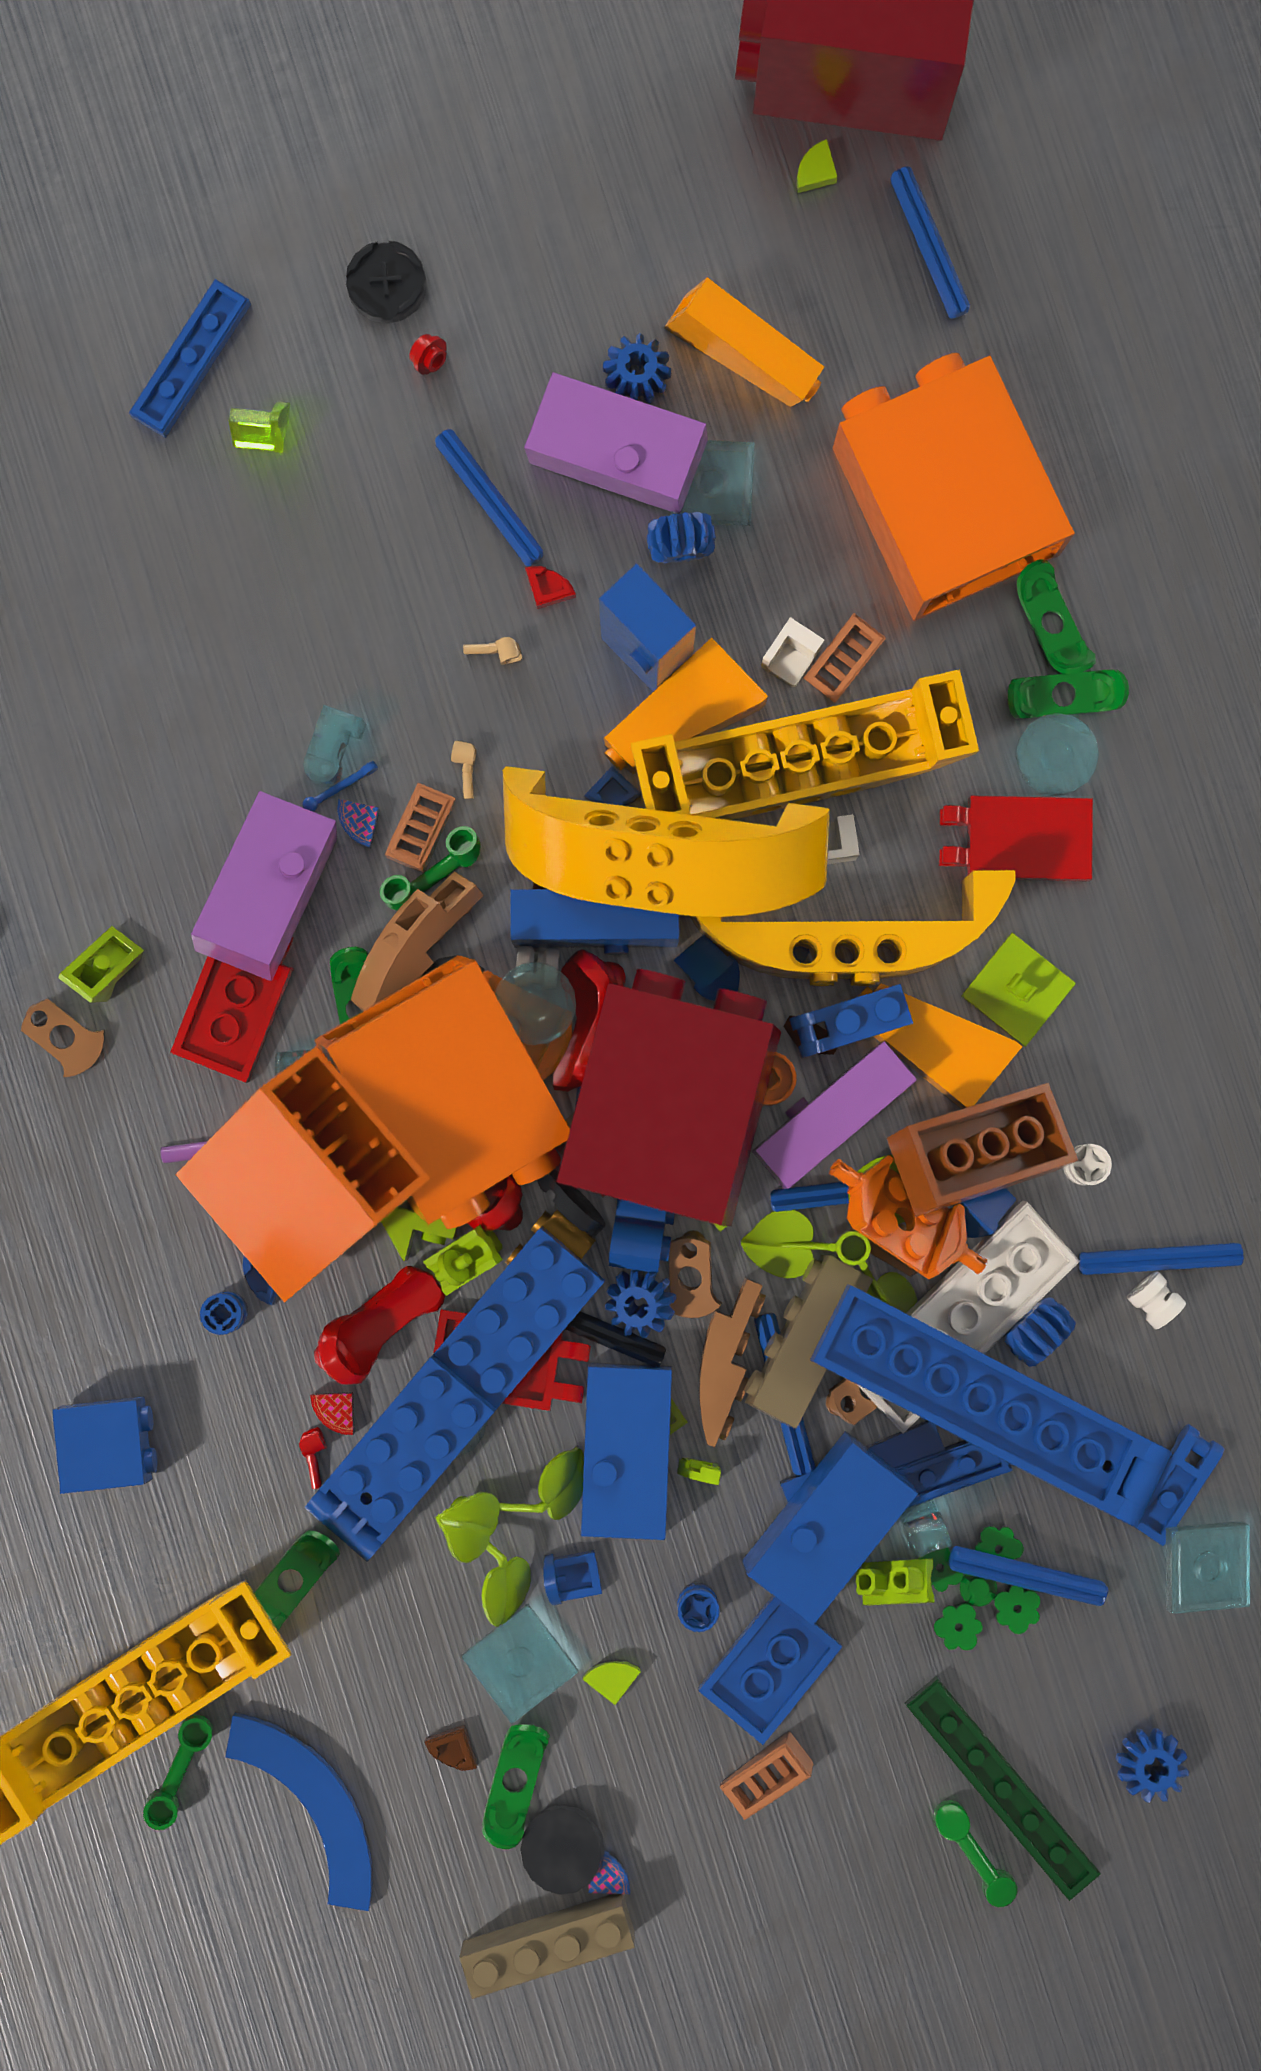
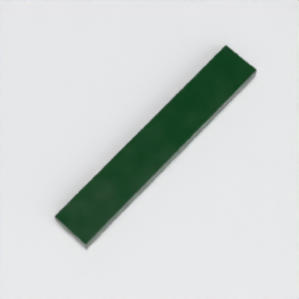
M937 1676L905 1702L907 1708L1069 1901L1101 1875L1097 1867Z

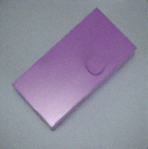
M552 372L524 449L529 464L676 514H681L705 450L708 436L706 423Z
M259 791L193 928L191 937L195 951L272 981L337 841L336 821Z
M884 1041L872 1048L809 1103L802 1097L785 1112L790 1119L756 1146L752 1153L783 1189H789L917 1081V1079Z

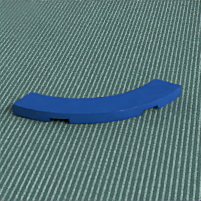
M235 1712L232 1716L225 1757L245 1762L267 1772L296 1795L315 1822L323 1841L329 1869L328 1905L369 1911L373 1887L371 1852H369L363 1819L342 1779L311 1746H306L300 1740L285 1732V1729L260 1718Z

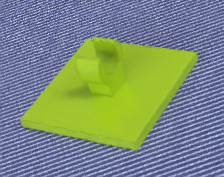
M1011 933L961 997L1026 1047L1076 983L1014 933Z

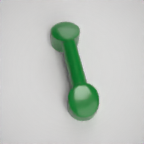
M467 826L453 829L446 838V848L450 854L412 882L402 875L388 877L382 883L379 891L383 902L390 909L398 911L417 889L425 892L459 866H471L479 857L481 842L475 831Z
M190 1715L180 1724L178 1732L180 1746L162 1787L149 1795L144 1806V1821L152 1829H167L177 1818L179 1802L176 1794L194 1753L205 1749L212 1739V1724L204 1716Z
M945 1800L938 1804L933 1818L939 1833L950 1841H956L983 1879L982 1890L988 1903L995 1907H1005L1011 1904L1018 1893L1016 1882L1007 1871L995 1869L969 1832L970 1819L964 1807L954 1800Z

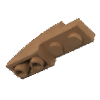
M454 871L429 896L417 889L399 908L375 941L357 978L351 1001L364 1011L420 978L434 963L426 952L434 944L438 943L444 934L458 920L468 914L472 907L484 896L477 885Z
M746 1277L730 1315L718 1310L713 1312L702 1350L699 1372V1404L707 1445L712 1447L716 1446L719 1438L722 1440L727 1439L734 1421V1417L728 1415L734 1399L741 1402L746 1393L744 1390L749 1378L744 1376L746 1368L732 1360L734 1355L742 1357L750 1338V1333L744 1331L750 1316L754 1318L759 1316L766 1295L760 1293L763 1285Z

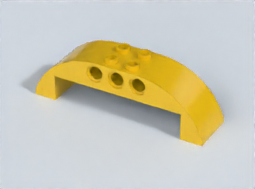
M960 669L919 678L911 689L676 742H674L673 735L669 734L631 743L645 809L725 820L784 809L788 803L802 805L886 785L950 765L979 752Z
M505 766L503 769L505 845L507 854L512 864L525 877L555 893L595 903L678 915L729 917L780 909L816 894L826 885L830 808L788 803L777 826L546 796L545 771Z
M1015 870L972 871L961 881L962 921L721 922V917H689L702 935L704 934L726 956L732 955L739 964L754 971L781 978L810 979V986H834L838 979H851V986H874L875 982H880V979L902 977L934 967L948 960L976 940L996 919L1007 901L1015 883ZM798 946L808 948L812 955V962L808 964L798 962L793 955V948ZM838 946L848 948L853 956L852 963L846 964L839 961L835 954V948ZM878 946H885L892 951L893 963L889 964L880 960L877 954Z
M246 1580L224 1590L173 1621L0 1736V1845L33 1824L47 1808L248 1677L252 1676L253 1679H256L291 1656V1651Z

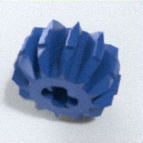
M639 333L636 337V343L631 344L630 340L623 336L620 339L621 349L610 346L608 356L611 360L603 362V372L608 374L607 378H605V385L609 389L617 388L615 393L623 396L628 394L630 398L637 401L638 396H643L645 401L651 404L654 401L653 391L663 394L666 391L664 380L671 378L672 369L666 365L669 362V354L667 351L658 352L659 341L657 339L645 345L644 336ZM639 365V370L644 367V373L635 375V370L630 373V367Z
M684 512L661 516L659 519H653L648 524V550L651 552L652 560L658 563H678L702 559L714 552L715 526L712 524L711 516L706 513Z
M631 1270L630 1275L623 1271L616 1276L617 1284H611L606 1291L613 1299L605 1304V1310L617 1312L611 1320L612 1325H619L622 1321L627 1324L624 1329L625 1336L631 1335L636 1327L642 1338L648 1337L651 1328L656 1332H661L665 1328L664 1320H671L675 1313L669 1305L676 1300V1294L664 1292L670 1284L669 1279H662L658 1283L654 1280L657 1275L654 1272H648L645 1277L643 1271ZM642 1297L647 1301L646 1305L641 1304L640 1306L634 1302L635 1299L639 1300Z
M1051 1297L1044 1298L1010 1329L1005 1336V1343L1019 1361L1022 1360L1029 1367L1037 1366L1071 1335V1332L1075 1329L1076 1322L1061 1303L1056 1302Z
M1154 1728L1149 1738L1142 1729H1137L1136 1737L1138 1741L1133 1744L1128 1738L1122 1741L1123 1745L1128 1749V1753L1116 1754L1117 1762L1123 1765L1118 1770L1117 1776L1121 1781L1128 1782L1126 1790L1132 1796L1141 1792L1142 1799L1150 1803L1155 1793H1157L1163 1802H1167L1169 1796L1168 1788L1172 1787L1174 1791L1182 1792V1786L1177 1782L1176 1778L1189 1776V1770L1181 1765L1188 1758L1187 1753L1183 1749H1176L1178 1740L1173 1735L1164 1738L1163 1732L1159 1728ZM1156 1758L1160 1762L1159 1766H1152L1150 1772L1145 1769V1765L1153 1764Z

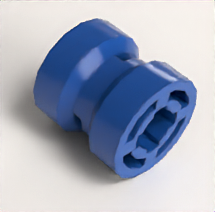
M231 1291L220 1292L208 1297L200 1310V1319L204 1328L210 1333L217 1335L228 1334L241 1328L248 1316V1306L244 1298L238 1293Z
M692 1583L680 1592L677 1599V1610L681 1623L693 1632H704L711 1629L719 1617V1604L715 1592L703 1583Z

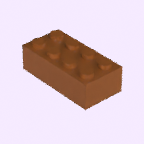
M1049 1083L906 1126L886 1138L915 1217L1053 1173L1079 1161Z

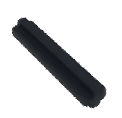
M581 1311L565 1328L567 1331L653 1367L661 1365L666 1353V1348L658 1343L642 1338L634 1333L625 1336L624 1329Z

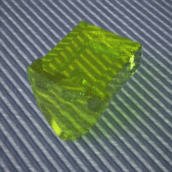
M276 402L271 412L231 408L228 422L233 447L283 453L289 422L290 403Z

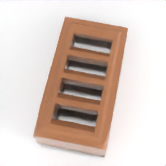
M853 613L804 676V679L836 703L886 637L857 614ZM853 628L872 642L867 649L848 635ZM843 641L861 655L857 662L838 648ZM832 654L851 668L847 675L828 661ZM822 667L841 681L837 688L818 674Z
M417 783L386 850L385 856L387 859L424 873L427 870L456 798ZM422 797L443 805L440 812L419 805ZM417 812L436 820L433 827L414 820L415 813ZM409 827L429 834L427 840L424 841L407 834ZM403 841L421 848L420 855L402 849Z
M789 1731L720 1784V1788L743 1819L746 1820L810 1778L814 1764ZM783 1755L786 1757V1759H787V1760L789 1761V1763L792 1765L793 1769H791V1767L788 1765V1763H787V1762L785 1761V1759L782 1757ZM772 1763L782 1775L779 1780L768 1767L769 1764ZM758 1773L767 1784L768 1788L766 1790L762 1788L753 1776L754 1774ZM742 1782H745L756 1797L752 1801L739 1786Z

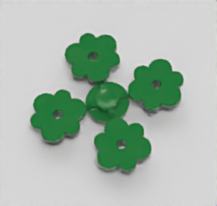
M987 1526L981 1531L980 1539L982 1542L976 1544L975 1550L1014 1560L1021 1557L1024 1547L1020 1540L1013 1538L1014 1533L1009 1527H1002L998 1530L994 1526ZM942 1542L932 1544L929 1553L923 1552L918 1556V1559L933 1560L931 1586L933 1585L937 1591L943 1592L947 1590L948 1584L957 1585L960 1583L961 1596L967 1602L960 1604L957 1608L951 1605L944 1607L942 1611L943 1617L938 1618L934 1623V1632L938 1637L944 1639L943 1642L947 1649L954 1650L959 1646L961 1649L968 1651L976 1646V1634L982 1631L983 1625L980 1620L975 1619L976 1611L972 1606H985L993 1599L995 1607L999 1610L996 1614V1620L1001 1625H1008L1009 1629L1015 1634L1026 1632L1029 1624H1036L1039 1621L1040 1615L1036 1609L1040 1605V1597L1035 1591H1024L1022 1587L1012 1585L1009 1592L1001 1591L996 1594V1581L968 1574L963 1576V1573L951 1570L948 1565L951 1551ZM1000 1545L1001 1550L996 1552L995 1547ZM938 1564H943L941 1570L936 1569ZM1020 1605L1019 1610L1014 1611V1606ZM960 1623L961 1628L955 1629V1625Z

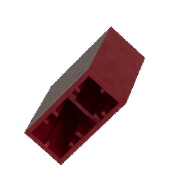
M744 0L739 31L740 43L735 80L756 82L753 114L942 141L965 66L974 0Z
M637 969L632 989L608 983L557 1182L720 1226L732 1227L781 1031L774 1024L762 1021L767 1001L736 991L718 989L713 1009L681 1001L686 981L659 972Z

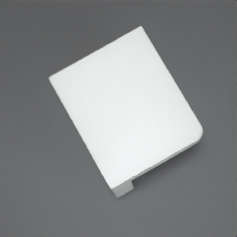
M790 617L763 657L761 667L791 687H796L821 650L824 639Z
M854 815L838 816L834 822H829L827 864L855 861L860 854Z

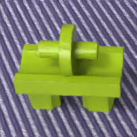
M479 1225L423 1262L428 1269L434 1272L436 1279L441 1284L443 1293L447 1296L500 1263L503 1259L498 1252L503 1249V1245L494 1231L484 1232Z
M915 1559L864 1562L862 1569L856 1571V1592L858 1595H862L863 1605L867 1606L934 1603V1593L931 1587L933 1560Z

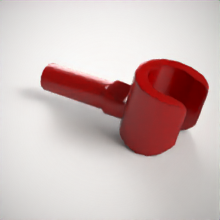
M316 1427L304 1432L299 1443L300 1450L308 1463L312 1489H318L322 1486L316 1452L327 1448L321 1429Z

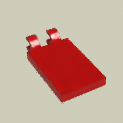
M970 796L968 798V807L946 805L943 806V809H940L939 826H968V848L943 846L939 850V866L967 867V876L972 871L1015 870V880H1092L1093 798Z
M292 937L272 981L207 956L170 1053L248 1083L294 969L282 964L292 946L294 937Z
M440 1310L433 1354L468 1313ZM563 1330L501 1404L551 1411L553 1399L582 1404L585 1387L556 1382L559 1358L589 1362L591 1346L589 1344L563 1341Z

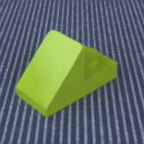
M111 926L59 974L58 978L90 1003L107 1002L111 997L115 983L141 960L144 950Z
M399 1206L381 1220L403 1261H407L409 1258L416 1230L422 1231V1240L445 1245L446 1238L456 1239L459 1227L447 1229L441 1218L428 1225L413 1210Z

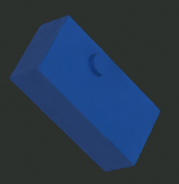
M637 563L599 598L601 638L652 692L693 655L696 624Z
M510 889L511 941L515 948H519V945L532 946L533 948L604 947V954L623 955L629 954V947H678V914L579 900L555 893L549 889Z
M589 1364L581 1536L665 1540L673 1366Z
M845 1431L742 1561L746 1573L751 1579L810 1624L814 1625L915 1499L918 1492L910 1480L898 1473L892 1466Z

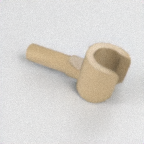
M510 637L500 638L495 643L463 645L464 655L498 653L502 665L522 660L519 644Z
M457 740L453 744L451 762L463 764L464 799L474 798L472 772L477 750L473 744Z

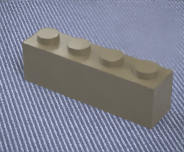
M821 1255L819 1260L813 1259L809 1263L802 1278L806 1282L805 1287L799 1297L793 1296L783 1314V1318L787 1319L781 1333L775 1332L770 1338L764 1350V1355L768 1356L761 1371L755 1370L752 1373L744 1392L749 1394L745 1400L746 1404L795 1429L799 1425L827 1370L810 1361L846 1285H852L866 1293L873 1281L871 1277L831 1255Z
M610 1894L465 1940L462 1943L459 1958L471 1998L474 1999L635 1948V1931L624 1895Z

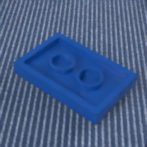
M772 1595L699 1685L698 1691L764 1745L843 1646L817 1623L814 1625L810 1624Z

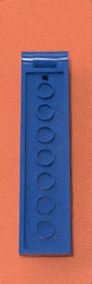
M541 1226L304 1508L368 1562L606 1280ZM365 1492L370 1493L371 1496H372V1499H369V1498L365 1495Z
M846 1285L810 1361L1135 1528H1138L1173 1453L1167 1448L852 1285Z

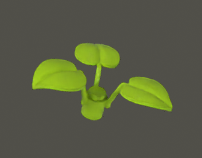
M886 1156L879 1157L867 1163L857 1172L863 1173L868 1168H870ZM893 1159V1162L891 1163L889 1168H891L899 1174L895 1160ZM795 1210L774 1211L765 1216L741 1240V1246L747 1256L758 1267L774 1276L781 1278L800 1277L804 1275L806 1268L813 1260L811 1250L836 1251L844 1263L859 1265L863 1274L873 1279L866 1292L867 1294L904 1313H907L917 1303L914 1288L899 1273L887 1272L877 1281L875 1280L866 1263L871 1251L870 1242L867 1237L858 1231L850 1230L844 1232L839 1236L836 1243L811 1242L814 1230L807 1217ZM895 1213L898 1224L905 1222L899 1214Z
M578 1446L572 1450L559 1453L546 1465L539 1480L538 1495L542 1501L538 1504L499 1503L495 1495L481 1492L469 1497L460 1496L456 1498L448 1509L435 1517L445 1535L448 1548L456 1560L462 1563L472 1562L485 1549L497 1559L499 1567L493 1568L488 1572L482 1587L483 1609L488 1621L493 1626L500 1627L517 1611L523 1603L531 1583V1570L525 1559L515 1556L507 1562L506 1556L489 1542L490 1536L496 1530L499 1512L542 1513L547 1509L551 1519L560 1520L567 1516L576 1507L583 1493L584 1454Z

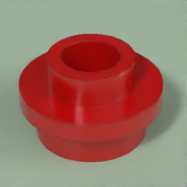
M424 334L419 337L413 344L409 354L410 361L413 362L415 370L422 375L439 370L446 360V342L441 337L431 336L430 334Z

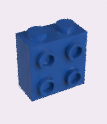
M145 1396L62 1405L52 1409L60 1494L144 1485L153 1479L152 1473L157 1472L158 1463L155 1448H150L148 1431L153 1430V1412L151 1406H145Z

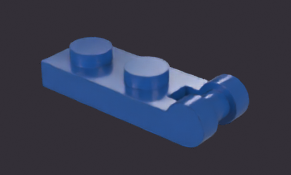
M901 984L789 1019L792 1030H797L801 1046H798L801 1059L913 1024ZM824 1022L828 1037L817 1040L813 1025Z
M1187 1424L1179 1433L1175 1445L1171 1449L1173 1453L1137 1529L1164 1546L1221 1459L1225 1448L1214 1440L1206 1441L1200 1436L1199 1430ZM1191 1450L1200 1456L1195 1467L1185 1461Z

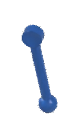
M374 761L365 764L359 771L316 797H306L302 802L303 808L314 812L317 810L318 804L364 776L373 774L378 770V766Z

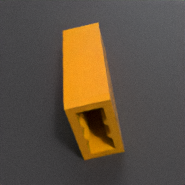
M708 277L684 296L664 327L670 333L789 407L803 400L808 402L821 385V381L817 378L824 369L822 364Z
M711 637L604 737V744L608 748L604 754L618 770L621 771L626 767L631 774H634L637 771L631 743L669 734L673 735L674 742L716 733L761 710L766 705L768 695Z
M880 983L874 990L866 986L858 997L888 988L889 986ZM904 993L913 1024L873 1037L881 1043L885 1041L901 1060L958 1107L964 1109L974 1106L1023 1046L1015 1040Z

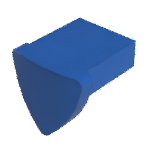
M704 934L674 959L680 970L695 984L694 989L701 996L715 1001L718 989L738 991L740 970L737 960L732 955L727 957Z
M1004 1188L961 1202L960 1204L964 1206L967 1237L980 1238L994 1234L999 1227L997 1223L1017 1199Z
M595 1550L554 1557V1554L545 1555L543 1567L544 1588L552 1605L563 1604L562 1601L602 1594Z

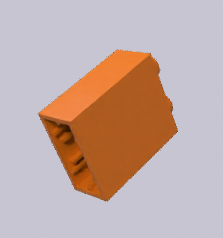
M959 353L945 355L918 371L915 378L920 387L893 399L890 398L885 386L875 387L855 396L841 408L846 420L839 423L832 449L913 621L1016 576L1028 564L1036 560L1043 559L1049 561L1060 556L1075 534L990 355L965 366Z
M458 955L314 1039L319 1049L429 1176L430 1179L406 1199L412 1210L428 1225L441 1218L447 1229L464 1225L478 1217L489 1207L490 1202L484 1191L511 1174L518 1185H525L545 1176L560 1164L561 1158L555 1147L567 1141L570 1128L476 960Z
M318 1046L311 1049L260 1087L175 1174L284 1303L430 1179Z

